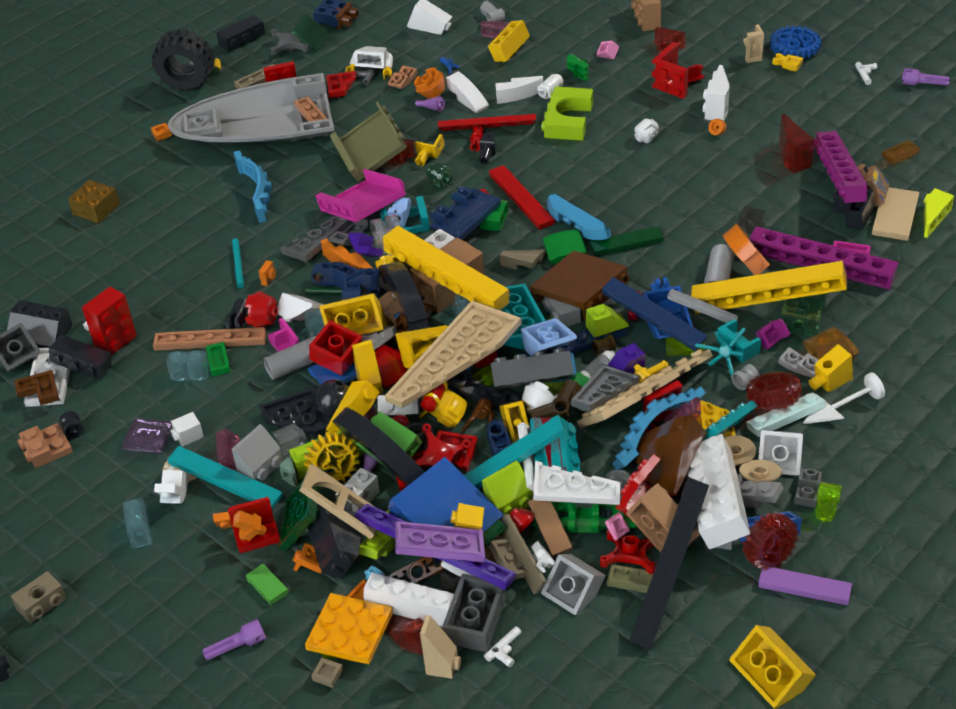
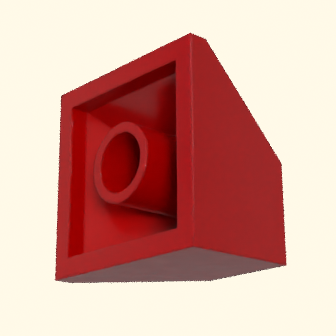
M382 344L374 350L382 387L387 389L395 385L409 369L403 366L398 349Z

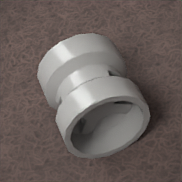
M747 364L741 371L733 373L731 379L735 387L743 391L749 387V384L756 383L760 376L753 365Z

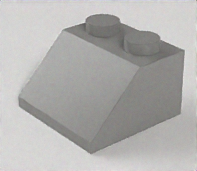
M260 424L232 448L237 472L259 482L264 481L283 462L281 448Z
M559 554L541 594L574 615H578L597 595L606 575L571 554Z

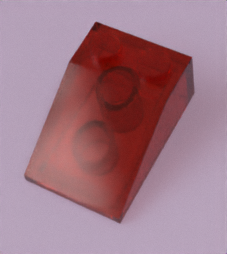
M781 114L779 144L785 167L792 173L810 168L814 139L787 115Z

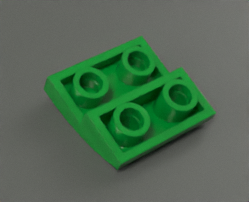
M579 230L562 231L543 238L552 265L559 263L572 251L587 254Z

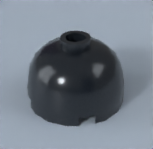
M333 379L325 381L316 390L313 402L317 403L316 408L322 413L333 417L349 386L342 380Z

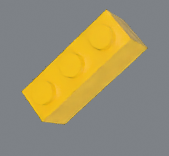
M511 21L488 45L495 62L504 63L509 61L510 57L530 37L524 21Z

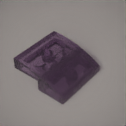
M136 418L125 436L122 449L161 453L167 446V437L171 433L170 430L173 429L172 423L170 421Z

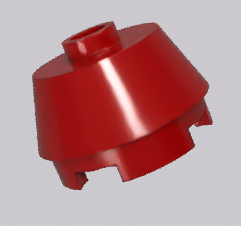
M261 291L253 295L249 294L245 303V307L248 308V317H245L246 323L255 328L273 324L278 313L276 299Z

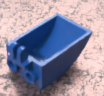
M662 277L661 283L659 278L655 279L654 284L650 285L652 291L643 292V296L693 326L687 307L668 300L667 296L671 289L682 292L680 286L671 287L667 277ZM647 322L651 333L656 339L671 337Z

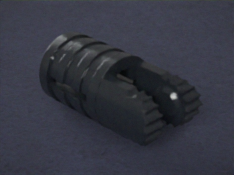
M239 298L235 301L226 322V329H234L235 326L241 328L243 326L245 317L248 315L245 299Z

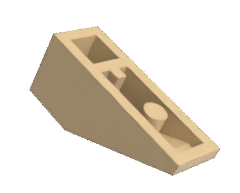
M426 615L420 632L426 674L453 679L455 670H459L461 657L457 654V647L430 615Z

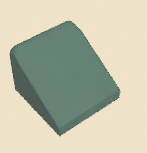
M288 457L279 464L281 477L297 488L296 472L291 457Z

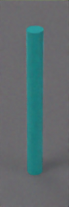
M234 238L232 246L237 288L242 289L244 288L240 246L239 240Z

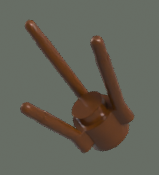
M480 399L472 415L461 429L462 432L466 431L476 417L481 420L489 418L488 424L493 421L495 413L492 411L493 404L487 399Z

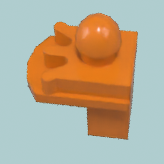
M238 511L234 515L233 526L240 528L239 537L241 540L246 539L250 541L255 535L266 533V527L261 524V517L257 514L250 515L243 511Z

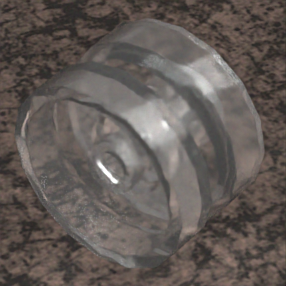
M396 214L385 216L384 222L381 218L370 220L371 234L374 237L373 242L375 248L383 250L382 256L390 255L384 251L383 236L396 226L401 227Z

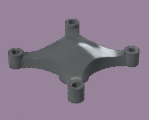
M307 26L302 27V30L298 32L279 33L276 29L271 30L272 37L279 40L277 46L270 48L272 55H276L282 50L289 52L300 49L303 52L309 51L308 44H303L300 41L303 36L309 34Z

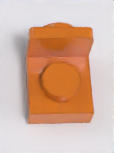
M305 543L301 550L297 549L292 561L295 562L293 570L297 571L302 565L321 574L314 547Z

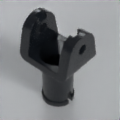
M491 132L485 133L480 140L481 155L479 162L481 164H484L485 160V164H488L491 154H496L495 137Z

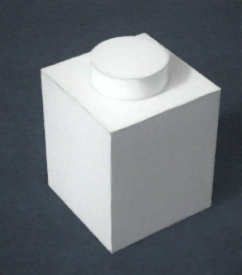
M193 412L171 421L173 427L170 430L171 435L175 441H179L182 447L204 437L201 424Z

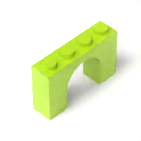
M555 86L554 92L550 94V102L547 104V112L545 111L544 121H542L541 130L544 131V138L583 141L586 132V118L564 116L561 113L566 111L591 112L593 89Z

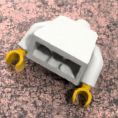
M365 46L353 53L349 63L350 66H347L345 69L346 72L355 71L357 66L385 68L383 70V79L385 80L386 76H390L391 79L393 56L387 52L385 47Z

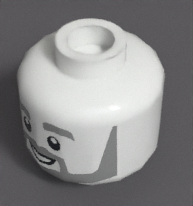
M644 119L634 128V136L639 142L650 143L658 136L659 126L653 119Z

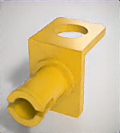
M439 134L434 145L415 142L418 154L415 163L418 166L420 164L424 166L428 157L438 158L445 146L442 134Z

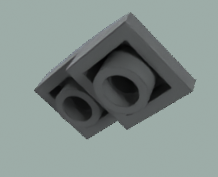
M801 468L794 504L816 508L822 472Z

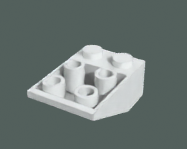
M719 65L717 71L713 72L712 80H709L708 89L704 90L703 99H705V103L703 105V112H705V119L707 120L717 118L725 121L728 114L730 86L723 65Z

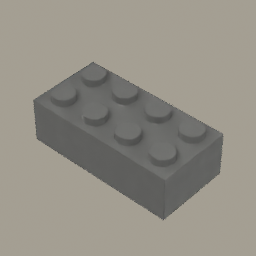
M560 348L553 350L551 354H545V351L533 353L532 357H526V354L514 356L513 360H506V357L494 359V363H491L494 389L529 385L531 382L535 383V381L542 383L572 378L573 368L570 351Z

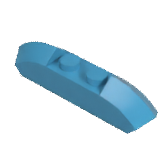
M556 194L548 197L547 208L556 221H564L569 226L571 224L575 225L574 228L579 230L582 236L587 239L604 240L611 237V230L602 221Z

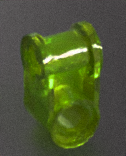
M820 481L815 513L817 519L823 522H829L834 519L837 505L840 501L842 485Z

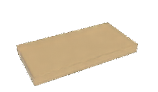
M888 187L885 202L878 207L872 235L908 241L919 192Z

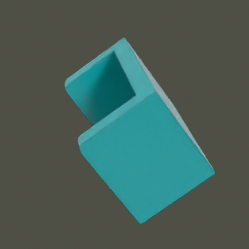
M736 319L718 328V332L726 345H729L738 334V321ZM741 336L732 349L733 351L742 352V356H734L743 363L759 354L761 339L757 337L752 341H748L745 337Z

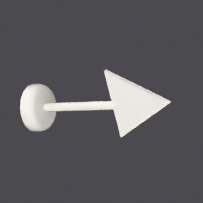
M873 372L866 374L864 377L866 388L833 405H829L825 401L826 407L809 414L803 423L809 424L844 419L835 409L867 392L875 399L883 398L885 396V389L881 380Z

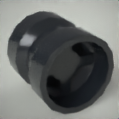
M67 411L60 416L59 421L67 438H76L83 433L84 428L78 413Z

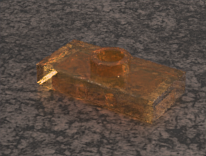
M906 140L882 151L881 156L893 165L919 153L920 148L910 140Z

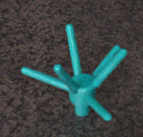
M742 328L729 345L724 343L719 332L716 331L715 335L721 345L720 348L697 343L695 347L719 352V355L711 360L708 365H713L722 357L726 358L732 376L734 370L730 357L732 355L742 356V352L733 351L732 347L746 329Z

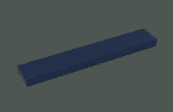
M614 277L602 288L604 295L693 351L699 349L695 347L696 343L703 344L707 339V335Z

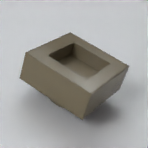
M321 658L311 675L312 681L333 688L343 671L342 664Z

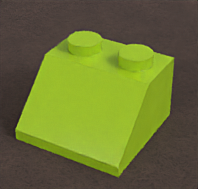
M517 460L482 480L483 495L503 515L510 514L515 508L520 510L521 508L529 507L528 501L533 499V491L527 488L525 474Z

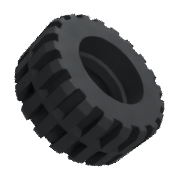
M177 29L173 30V32H166V34L161 36L152 55V66L157 76L159 75L160 79L163 82H167V85L170 87L172 85L175 89L194 90L207 82L214 66L215 57L212 48H209V43L205 42L202 36H197L195 32H188V30L183 29L180 31ZM173 55L185 56L194 65L182 64Z

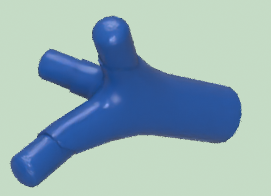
M441 57L440 62L447 66L450 75L452 74V67L458 69L460 67L454 64L451 58L448 60L445 57Z

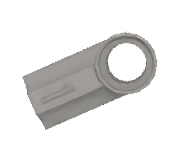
M484 1L480 6V11L486 16L490 26L505 21L506 17L503 9H497L488 1Z

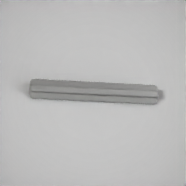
M671 289L668 293V300L725 323L733 319L738 321L737 315L682 292Z

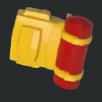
M447 380L423 395L420 404L422 410L419 417L422 418L427 412H430L437 418V421L454 429L465 413L467 401L447 388L449 381Z

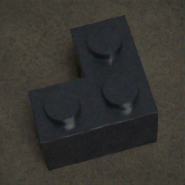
M837 189L833 196L835 212L845 214L846 227L864 230L875 207L874 190L867 189V201L844 203Z

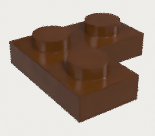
M52 370L14 380L18 398L37 393L40 405L60 400Z

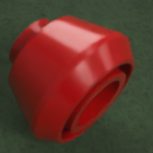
M515 508L509 514L519 533H522L535 518L534 513L525 508L520 510Z

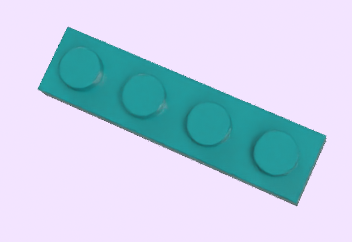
M753 400L747 404L741 403L736 409L731 410L726 416L711 424L705 430L707 434L702 440L704 441L710 437L726 433L747 418L758 405Z

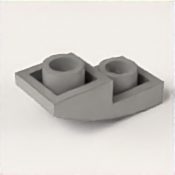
M788 347L777 363L798 374L814 377V365L818 359L809 353L804 357Z

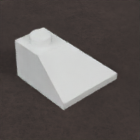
M282 293L277 314L281 315L287 322H292L293 320L301 321L321 314L319 306L324 304L302 296Z
M761 430L759 460L778 464L782 474L800 476L803 433Z

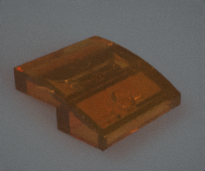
M832 327L803 341V345L810 355L817 357L819 360L838 344L848 351L852 358L860 353L852 341L836 327Z

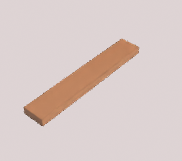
M266 327L155 333L153 348L154 351L206 348L208 345L224 342L225 347L265 345L267 331Z

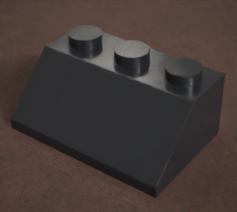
M19 300L10 312L7 330L22 322L37 346L49 348L60 335L65 336L73 324L68 309Z

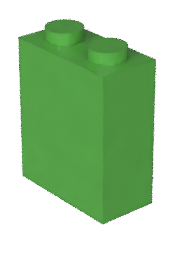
M380 411L370 421L398 444L410 457L414 455L422 444L418 435ZM358 442L355 443L362 452L384 465Z

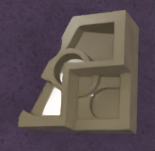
M546 249L504 250L500 254V266L517 270L521 265L533 269L537 262L541 263L547 251Z

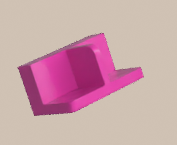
M283 318L279 319L281 329L268 335L269 342L277 352L299 343L298 337Z

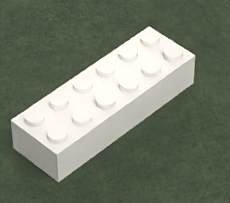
M723 434L710 437L701 442L688 469V476L709 485L697 524L699 533L709 549H712L751 533L732 451Z

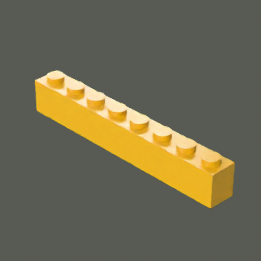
M396 226L383 236L384 251L410 265L415 270L422 272L427 277L439 282L442 286L451 289L469 302L475 301L497 310H501L509 303L508 288L402 227Z
M843 261L693 285L691 297L724 310L847 290V278Z

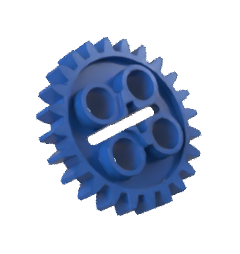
M792 25V28L786 26V29L781 27L780 30H775V33H772V36H770L769 46L771 50H774V54L780 53L784 56L789 54L805 59V56L810 58L811 55L819 52L821 38L820 35H817L816 31L812 32V29L807 30V27L801 28V26L795 28Z

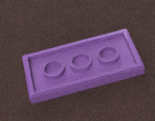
M396 521L395 551L396 554L484 562L483 530Z

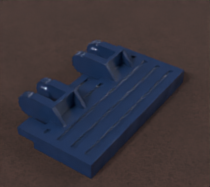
M460 186L457 189L458 193L453 192L451 194L452 200L456 203L450 208L440 204L436 207L437 212H430V217L434 220L430 228L435 230L441 229L451 236L463 240L501 205V199L475 188L469 189Z

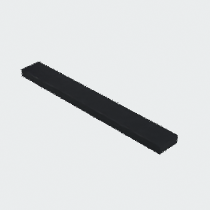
M688 477L629 638V643L648 651L652 648L707 494L709 485L691 477Z

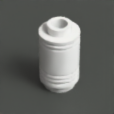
M552 74L537 87L539 96L544 99L550 98V94L554 92L555 86H563V78L559 74Z

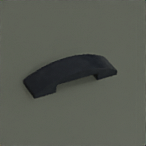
M463 370L448 381L454 389L470 400L478 403L480 399H487L493 404L492 409L499 411V406L522 401L523 397L508 389H505L502 393L468 377L470 371Z

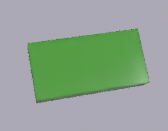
M264 564L246 574L247 581L270 605H273L289 594L288 589Z

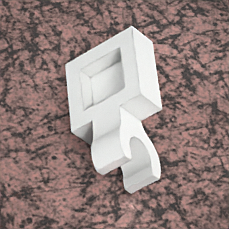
M538 541L531 546L535 553L532 556L537 561L536 566L542 573L546 572L545 568L549 569L552 567L555 561Z

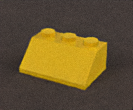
M374 293L319 306L324 325L331 320L360 335L384 330L387 325L382 305Z
M756 625L729 659L774 709L802 693L816 676L803 660L770 627Z

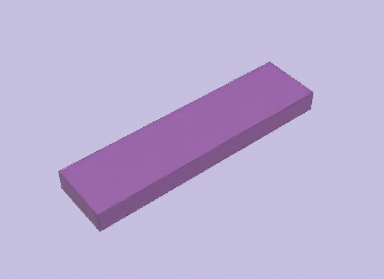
M762 566L758 587L848 605L852 583Z

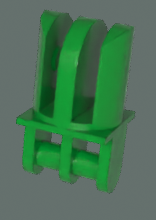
M569 54L566 59L567 69L574 73V78L579 77L583 81L589 80V64L587 59L581 60L576 55Z

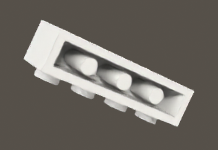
M372 572L364 587L365 601L392 606L393 614L424 622L426 615H430L441 627L454 597V594L447 591L429 588Z

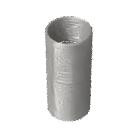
M719 244L712 248L704 284L730 279L734 259V251L730 246Z
M316 336L264 358V365L271 379H278L314 363L309 360V345Z

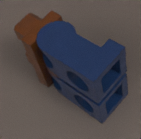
M323 0L313 11L314 25L320 26L322 23H325L332 27L337 26V29H342L344 26L350 27L353 22L352 18L357 19L359 16L358 9L352 8V3L339 0Z

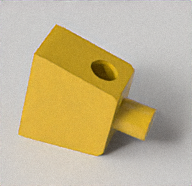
M839 344L836 345L815 363V376L808 380L814 390L823 387L827 392H831L853 379L852 355Z

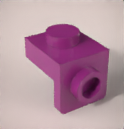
M777 319L766 324L755 334L761 339L763 348L768 349L780 339L788 337L790 332L783 320Z

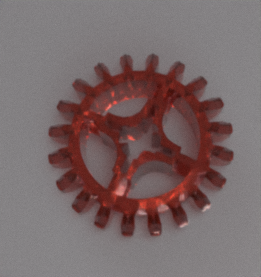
M790 372L762 373L761 376H755V379L750 380V383L747 384V398L749 402L753 400L758 405L756 409L762 408L763 411L787 408V406H792L799 401L802 393L801 383L797 376L792 375Z
M776 511L773 514L768 512L766 516L761 515L759 521H754L753 527H748L751 534L745 536L746 540L742 543L744 545L742 551L745 553L747 560L756 568L767 570L769 567L781 566V562L787 561V557L792 555V549L796 548L795 542L799 540L797 537L799 531L788 516Z

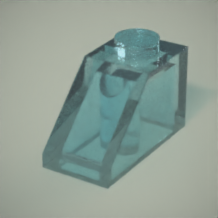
M320 309L302 315L309 338L317 336L325 327Z

